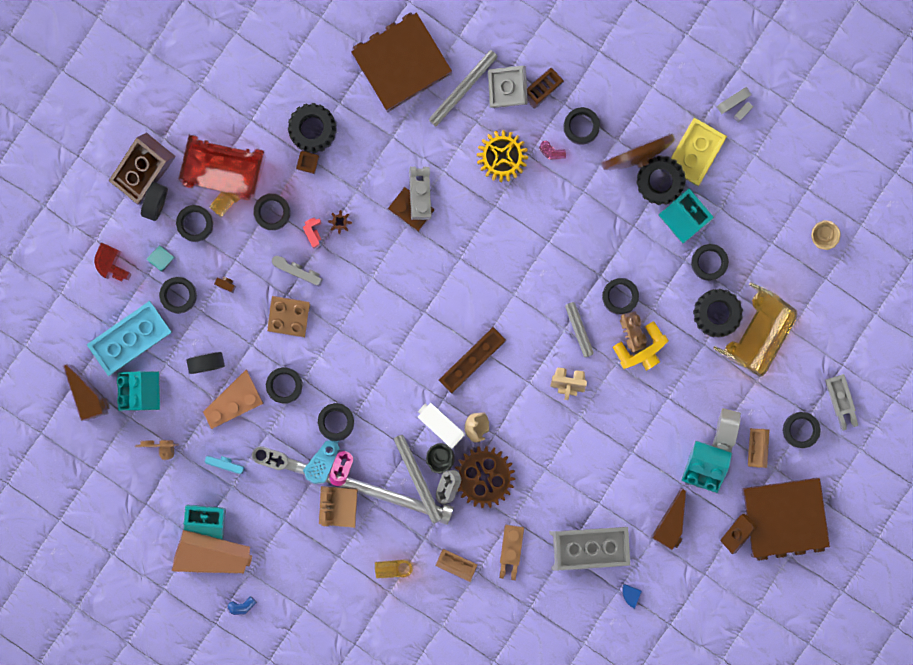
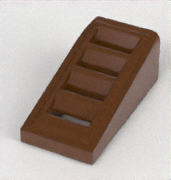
M552 67L527 88L528 103L534 109L564 82ZM547 76H550V77L554 80V82H555L554 85H553V83L547 78ZM544 81L550 89H547L541 82ZM536 87H538L544 94L542 95V94L536 89Z

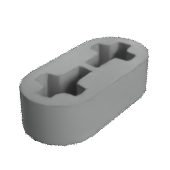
M745 87L716 107L721 114H724L752 94Z
M456 470L444 472L436 490V499L440 504L451 503L456 496L461 482V476Z

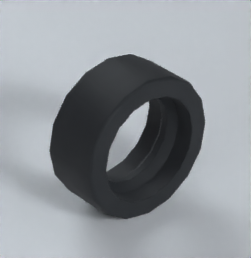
M575 108L565 118L563 124L564 133L575 144H588L599 133V118L589 108ZM577 115L588 116L593 123L592 132L586 137H578L571 131V121Z
M155 182L151 183L142 204V217L153 221L158 219L167 197L168 188Z
M268 193L256 201L253 215L256 222L262 228L278 230L287 224L290 218V207L282 196ZM268 201H276L283 208V216L276 223H268L261 216V208Z
M186 206L177 216V231L188 241H202L213 230L212 216L208 210L201 206ZM193 212L202 214L206 221L205 229L196 235L188 233L183 225L185 217Z
M715 244L701 246L695 251L691 260L692 270L696 276L708 281L718 279L724 275L729 263L724 249ZM713 251L719 255L721 266L715 273H705L699 267V258L704 252Z
M173 277L163 283L160 288L159 297L165 309L179 314L185 313L193 307L196 302L197 293L196 288L190 281L182 277ZM174 284H182L189 291V300L183 306H173L167 300V291Z
M617 278L611 280L605 286L602 292V300L604 306L610 312L623 315L636 307L639 301V292L637 286L632 281L626 278ZM624 285L631 291L632 299L627 306L623 308L616 307L610 302L609 293L614 286Z
M222 352L186 359L189 374L225 367Z
M286 367L277 368L272 371L267 377L265 384L269 397L275 402L282 404L291 403L296 400L303 388L302 379L299 374L293 369ZM281 374L290 375L295 381V390L287 397L279 396L273 390V382Z
M333 403L327 405L318 415L319 431L325 438L331 441L344 440L351 434L354 428L352 412L343 404ZM339 411L346 416L347 426L345 430L340 433H332L327 430L325 418L330 412Z
M793 413L784 422V438L793 447H811L820 437V424L816 417L810 413ZM798 419H806L813 428L812 436L803 442L795 440L790 431L791 425Z

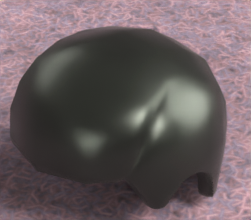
M437 443L427 451L426 463L432 472L444 473L454 465L455 454L447 444Z

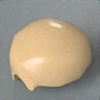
M828 220L817 223L812 229L811 234L813 243L817 248L823 250L834 248L839 243L841 237L837 225Z
M485 412L473 413L466 419L465 432L472 442L476 443L485 440V437L482 436L489 432V420Z

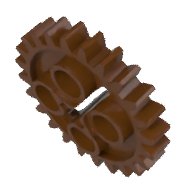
M478 446L476 453L470 449V456L464 453L465 460H458L462 464L461 467L455 466V469L459 470L461 476L460 487L457 492L463 491L461 498L467 496L466 503L473 500L474 507H476L478 502L481 503V508H484L485 503H488L490 508L492 507V502L499 505L498 499L500 498L505 501L503 495L511 494L507 489L514 488L510 484V481L516 480V478L510 476V474L515 472V470H509L512 462L506 463L505 461L508 459V456L502 458V451L496 454L494 447L491 452L488 451L487 446H485L484 451H481ZM486 459L494 461V467L490 470L485 469L483 466V462ZM477 461L480 463L484 473L490 474L488 481L493 489L492 493L489 492L484 480H479L481 473L476 465ZM470 467H474L477 470V475L474 478H469L466 475V470ZM495 476H500L503 479V483L499 487H495L492 484V479ZM479 484L483 485L486 489L483 495H477L474 491L475 487Z

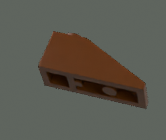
M682 488L651 536L671 550L674 547L678 548L683 540L681 535L683 532L686 490Z

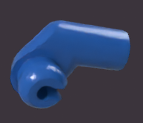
M250 596L243 604H237L234 601L230 602L227 609L233 615H245L257 602Z

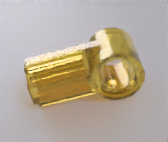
M233 178L226 182L221 189L222 192L209 206L221 218L246 192V189Z
M408 559L375 562L376 579L407 577L414 569L413 563ZM401 563L409 565L408 573L400 571L399 566Z

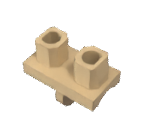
M558 367L555 375L552 376L550 387L558 388L559 394H565L564 400H568L569 395L577 396V391L585 392L587 385L584 371H574L573 378L566 377L567 370Z

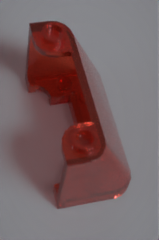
M188 135L178 179L182 182V186L187 188L197 186L239 195L240 199L250 200V198L255 197L266 159L265 151L255 149L251 153L250 149L245 151L212 144L208 140H204L203 143L202 140H198V136Z

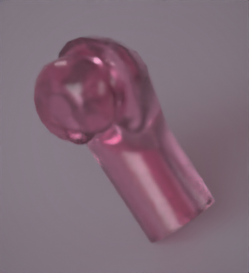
M546 140L540 143V152L547 159H566L565 149L555 150L550 145V142Z

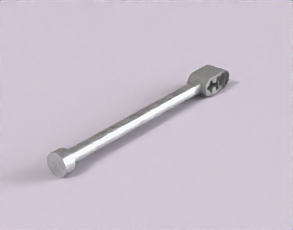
M263 446L255 448L252 452V459L257 464L276 470L287 469L304 475L303 470L307 464L290 459L285 453ZM259 450L266 452L267 456L263 461L258 460L256 457V453ZM271 452L274 453L272 455L273 458L282 456V460L285 461L280 466H277V462L273 460L270 461V464L267 462L271 457ZM329 472V475H328V477H327V479H326V482L332 484V483L330 482V480H329V477H330V472ZM337 474L336 478L339 479L341 475ZM347 477L345 484L340 486L358 489V493L428 515L423 502L412 497ZM444 504V507L437 506L442 517L439 523L448 525L454 507Z

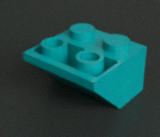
M690 189L686 190L658 214L682 244L714 218Z
M159 371L117 372L118 411L160 410Z
M695 441L681 481L718 493L729 470L732 453Z
M185 505L184 530L223 540L226 508Z

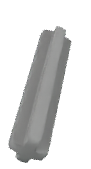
M574 302L566 304L565 308L583 356L593 355L594 352L576 304Z

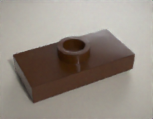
M746 513L741 514L720 541L731 554H736L756 530L757 526Z

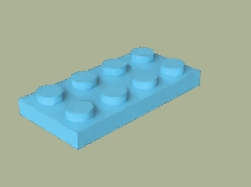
M148 301L89 342L87 346L106 374L110 376L167 337L172 331L152 302Z

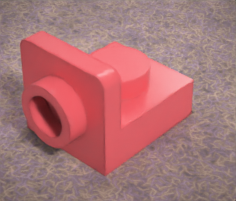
M314 217L304 222L305 226H303L313 249L320 246L318 241L322 240L318 231L312 230V228L322 223L320 218L316 220Z

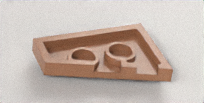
M247 369L203 411L211 429L263 404Z

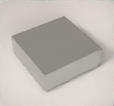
M747 102L735 114L734 119L739 122L753 106Z

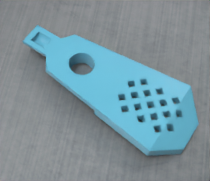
M325 441L303 470L306 480L313 484L326 482L339 451V441ZM326 448H331L333 452L327 453Z

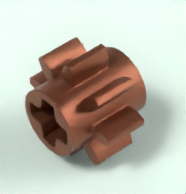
M341 210L338 215L332 213L334 218L328 221V223L334 225L331 231L337 229L339 235L341 230L345 229L348 232L347 225L352 224L351 221H347L349 214L344 216ZM339 218L341 220L344 218V226H335L337 224L336 219Z

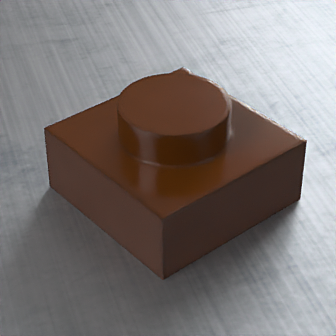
M300 151L296 170L315 175L320 156Z
M225 276L222 279L217 277L214 283L216 286L231 293L236 288L232 284L233 280Z

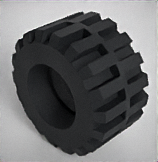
M316 103L303 104L304 106H299L295 112H292L291 118L288 120L289 136L294 145L300 150L308 153L322 152L326 147L329 148L331 142L335 139L337 132L335 119L330 111L322 105H316ZM308 118H318L324 126L322 134L315 139L304 137L301 132L302 123Z
M660 155L648 160V165L640 168L636 184L638 185L639 193L649 203L666 205L675 201L681 195L686 182L685 172L681 164H678L677 160L671 159L669 156ZM657 169H664L672 176V185L666 191H657L650 184V176Z
M713 289L700 296L695 303V309L693 310L694 322L697 323L698 329H701L705 335L724 337L736 331L740 326V322L743 320L742 303L736 298L735 294L730 293L731 291ZM714 302L724 303L729 310L728 320L723 324H714L707 316V309Z

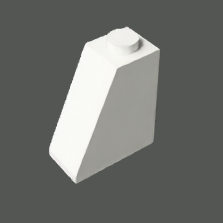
M425 403L418 411L420 414L418 418L449 447L453 448L465 435L431 403L429 405Z

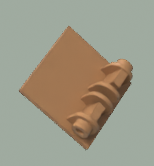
M272 296L267 331L305 337L310 302Z
M636 311L621 315L620 323L622 329L626 328L623 333L627 332L628 336H625V338L629 337L626 340L628 349L634 352L647 348V338L642 333L640 327L641 319L636 314Z
M173 440L159 441L160 444H154V441H140V445H135V447H159L160 458L168 460L174 457V446H178V444H173Z
M321 486L319 524L321 526L331 525L355 528L358 489Z

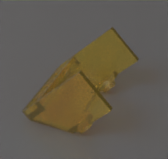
M750 282L749 286L757 291L752 300L753 308L757 312L739 343L735 341L730 342L724 350L714 346L713 350L731 362L761 377L768 371L796 321L797 310L774 292Z

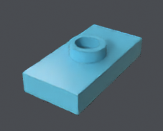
M206 456L205 464L242 474L245 468L244 466L231 463L232 459L221 456L220 459Z

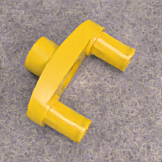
M655 321L645 326L653 340V344L635 356L630 355L622 341L612 347L620 359L623 369L642 363L647 371L661 362L656 352L669 340L665 334H662Z

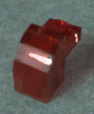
M102 242L94 259L98 273L106 279L113 273L112 277L119 281H123V279L129 280L132 273L115 266L121 251Z

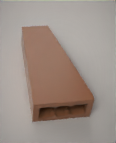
M183 530L174 556L172 571L244 573L246 566H250L252 555H249L250 547Z

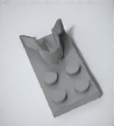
M628 527L549 531V534L553 536L555 560L551 570L630 566Z

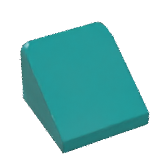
M159 245L146 260L163 272L175 257Z

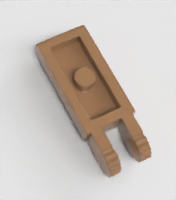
M505 525L500 558L499 578L504 579L506 564L513 565L511 580H516L524 527Z

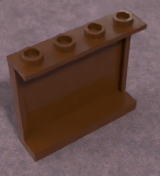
M417 12L406 14L402 17L403 21L398 24L395 22L391 23L386 27V31L381 34L379 32L369 37L370 40L368 42L356 44L353 47L354 50L351 51L352 56L357 61L387 113L452 74L451 68Z
M820 478L741 488L746 514L757 526L750 536L751 557L756 558L757 561L767 560L770 555H775L776 558L787 557V553L792 552L795 555L806 554V550H814V553L824 552L825 548L830 547Z

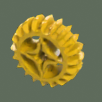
M502 130V136H499L498 132L495 131V138L490 134L487 135L490 140L489 142L482 139L485 147L478 146V149L483 151V153L476 154L477 157H482L481 160L477 161V164L484 163L480 170H488L485 174L486 177L492 173L493 181H495L496 176H500L499 182H503V176H506V180L510 181L509 175L511 174L516 179L517 174L515 171L522 174L523 170L519 166L526 167L527 165L522 161L528 159L527 155H522V153L527 152V148H520L524 145V141L517 143L519 140L518 135L514 139L511 138L513 132H510L507 137L505 136V130ZM498 141L509 142L502 149L492 145ZM513 147L518 152L517 164L509 156ZM488 149L495 155V160L491 166L486 158ZM508 149L506 153L507 155L505 156L508 157L507 160L501 159V161L499 160V162L497 163L499 158V155H497V153L502 154L503 152H506V150ZM501 164L512 167L508 171L495 170Z

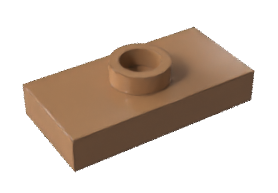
M750 428L748 467L767 468L770 429Z
M442 549L435 565L469 582L477 568V564L445 549Z

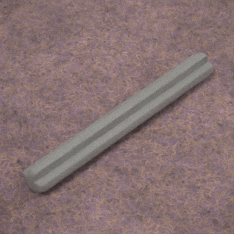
M490 50L429 118V121L434 126H437L490 67L497 59V54Z
M399 435L395 437L394 442L432 523L441 521L442 517L404 436Z

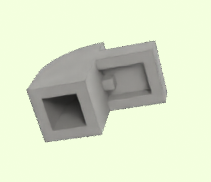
M722 408L717 422L713 447L728 452L732 451L738 435L740 412Z

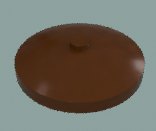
M673 133L601 162L603 170H617L635 165L640 168L648 165V160L662 153L675 141Z

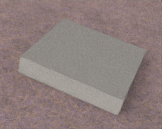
M526 66L488 69L490 108L528 104Z

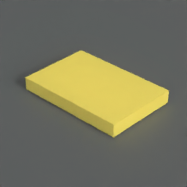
M693 118L671 159H675L678 164H681L686 180L699 186L727 136Z

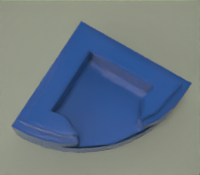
M623 583V597L626 603L635 609L642 591Z

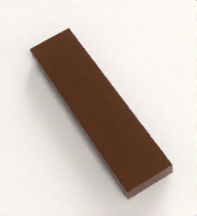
M492 327L439 381L452 394L506 339Z

